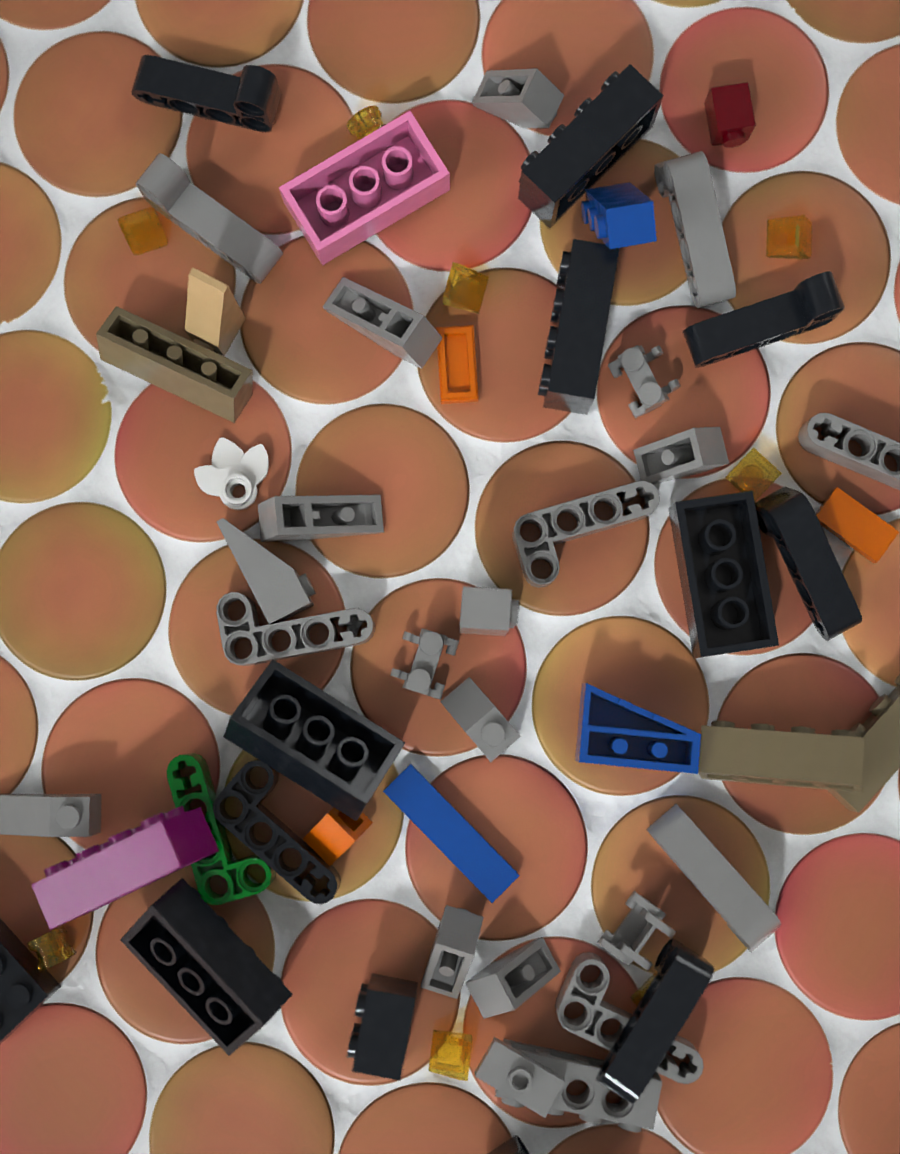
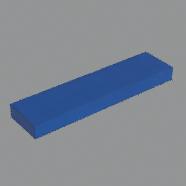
M412 764L383 790L491 903L520 876Z

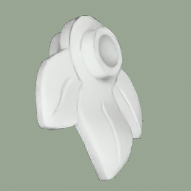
M221 437L213 450L212 465L195 468V479L198 486L206 494L220 497L222 502L231 509L243 510L250 507L256 500L258 493L257 485L268 474L269 458L262 444L250 448L244 454L243 450L235 443ZM238 485L245 487V494L241 498H235L232 494L234 487Z

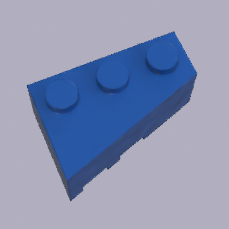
M582 683L575 761L698 774L700 733L604 692L590 684Z

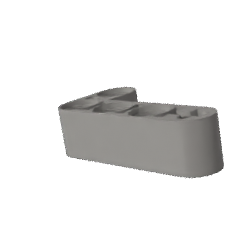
M699 151L655 164L656 184L660 195L663 198H669L687 281L695 306L701 308L735 298V280L706 155L704 152Z
M162 153L155 157L136 182V186L142 196L154 209L259 284L262 283L283 255L282 250L270 239L192 184L182 168Z
M829 413L815 415L800 428L798 434L799 443L809 453L900 490L899 442ZM818 426L822 428L821 435L825 437L822 440L817 438L818 431L814 430ZM840 434V438H839V439L834 438V437H836L837 435ZM849 440H855L860 444L862 448L860 457L854 456L849 451ZM885 454L891 455L896 460L897 470L895 472L890 471L885 466Z
M637 481L521 516L515 523L512 535L526 581L534 587L542 588L550 585L555 580L560 567L554 545L648 517L659 505L660 496L657 488L650 482ZM637 492L641 498L647 497L649 500L643 509L640 504L628 506L623 511L622 504L630 502L637 495ZM599 502L609 504L613 510L612 519L603 521L597 518L594 513V505ZM562 513L572 514L577 521L576 529L564 531L559 528L557 516ZM532 523L539 528L541 536L535 542H527L521 537L519 529L524 524ZM539 559L547 561L552 571L550 577L546 579L536 578L531 572L530 566L532 562Z
M230 592L221 597L216 609L225 657L231 663L240 666L257 665L271 662L272 659L277 661L361 645L368 642L375 632L373 618L366 611L359 608L259 626L257 609L254 602L249 597L238 592ZM241 600L246 607L245 615L238 621H232L228 616V608L232 602ZM358 616L361 622H367V627L361 629V636L356 637L352 631L340 632L343 640L337 642L338 631L333 620L339 619L338 625L341 627L352 625L353 618ZM323 623L329 629V637L323 644L315 645L310 640L309 632L314 625ZM279 631H287L291 637L290 646L283 652H277L272 645V638ZM242 638H248L253 645L251 655L245 659H239L234 651L236 642Z
M677 804L646 829L726 921L728 927L750 952L781 927V921Z
M590 952L582 953L572 962L555 1003L556 1013L562 1027L567 1031L611 1050L632 1014L602 1000L609 985V971L601 957ZM596 965L600 968V975L595 981L588 983L580 979L581 970L585 966ZM575 1001L584 1005V1012L581 1016L571 1019L564 1015V1009L569 1003ZM613 1018L620 1021V1027L613 1035H605L600 1032V1027L605 1020ZM677 1035L669 1051L672 1055L681 1059L687 1054L690 1059L689 1063L682 1062L678 1067L674 1059L666 1054L656 1072L679 1083H693L699 1079L703 1072V1059L691 1042Z

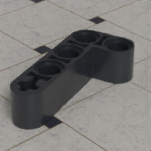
M143 55L141 57L131 91L136 99L146 104L258 132L271 131L281 97L276 76L271 71L259 66H244L241 77L152 55Z
M831 271L802 281L793 291L696 323L686 328L683 334L695 367L699 368L822 327L832 322L845 309L833 274Z
M782 487L755 502L759 528L764 534L774 538L807 612L822 638L829 641L860 624L862 616L816 513L806 496L797 490Z
M259 759L248 762L215 799L213 804L214 816L226 829L307 900L314 904L329 902L340 887L341 879L339 873L261 804L275 788L279 778L278 771ZM255 766H261L268 772V783L263 788L256 787L250 780V772ZM229 796H235L242 802L243 810L239 817H232L225 810V801ZM265 822L271 827L272 838L269 842H260L256 839L253 832L256 823ZM294 848L300 852L302 863L299 867L291 868L284 863L282 856L285 849ZM310 862L315 865L310 871L313 876L320 879L325 875L329 878L327 887L330 891L325 888L320 892L314 889L316 880L309 873L304 879L299 877Z
M671 938L659 953L654 965L658 973L603 1061L596 1077L597 1082L631 1104L635 1103L645 1090L708 986L714 972V967L705 958L674 938Z

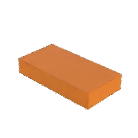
M474 325L436 327L437 332L443 337L437 346L441 404L478 402Z
M838 487L832 490L816 512L822 527L873 564L880 560L899 533L898 530Z

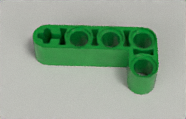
M195 753L183 754L173 758L167 768V779L175 808L183 806L185 812L190 811L191 801L194 798L201 799L207 807L205 819L219 849L215 856H208L191 864L197 889L202 899L211 905H221L264 891L274 881L276 872L256 854L234 860L226 829L214 816L213 804L217 796L205 759ZM186 765L194 766L196 769V773L190 775V778L188 776L182 777L180 774V770L184 769ZM201 785L202 790L185 795L184 790ZM250 864H258L264 868L266 878L263 883H254L249 879L247 869ZM213 875H220L226 879L228 883L226 894H217L211 889L210 880Z

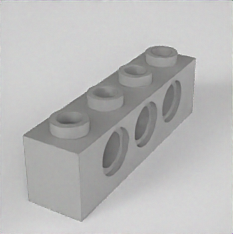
M507 1039L503 1040L504 1043L564 1077L565 1083L548 1114L561 1116L564 1114V1111L579 1114L581 1120L594 1124H601L603 1119L618 1122L620 1128L631 1132H641L642 1128L654 1129L662 1080L657 1072L654 1073L635 1103L631 1104L623 1099L613 1104L605 1100L606 1094L610 1090L596 1081L598 1071L604 1060ZM573 1080H582L587 1083V1087L582 1094L571 1095L566 1091L568 1084ZM495 1089V1096L502 1098L501 1101L504 1104L513 1107H524L521 1103Z

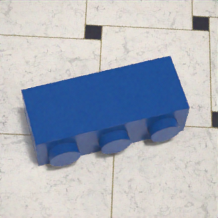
M628 182L586 189L587 201L581 202L584 224H589L590 231H594L597 239H601L609 249L657 242L654 203L632 183Z

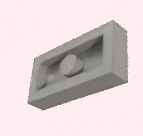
M496 1037L493 1038L475 1070V1077L546 1118L565 1083L564 1077Z

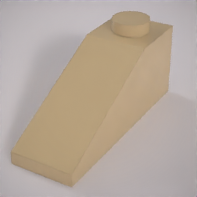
M192 268L188 279L185 331L194 343L225 357L246 318L228 285Z

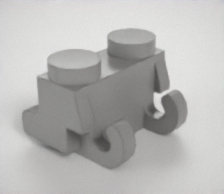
M637 345L633 348H628L617 356L618 359L608 364L614 379L623 375L620 368H624L642 403L639 406L638 402L634 401L628 405L635 419L670 400L668 394L681 386L678 379L670 381L663 388H660L647 363L664 353L660 346L652 348L651 352L643 355L645 351L642 346Z
M421 629L419 636L404 631L402 639L418 644L419 647L410 674L392 668L390 675L405 680L403 688L441 700L445 685L436 682L434 689H431L434 674L444 645L448 646L446 653L455 656L460 641L426 629Z
M633 891L625 903L631 908L630 912L614 933L606 929L597 943L630 966L635 961L649 971L653 964L647 958L638 954L656 928L670 938L673 937L676 931L662 922L666 914L660 908Z

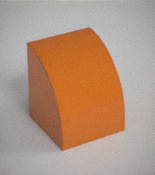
M333 807L303 840L331 866L373 822L363 812L358 820L355 821Z

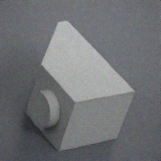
M537 68L486 71L472 104L476 108L522 128H549L557 115V110L564 94Z
M720 427L692 428L634 449L641 481H647L652 484L700 474L729 464Z
M470 677L440 701L490 762L521 737Z
M446 905L423 975L421 988L455 999L458 998L475 955L483 916L473 914L466 909H457Z
M540 937L489 964L465 984L485 1019L517 1009L561 971L544 938Z

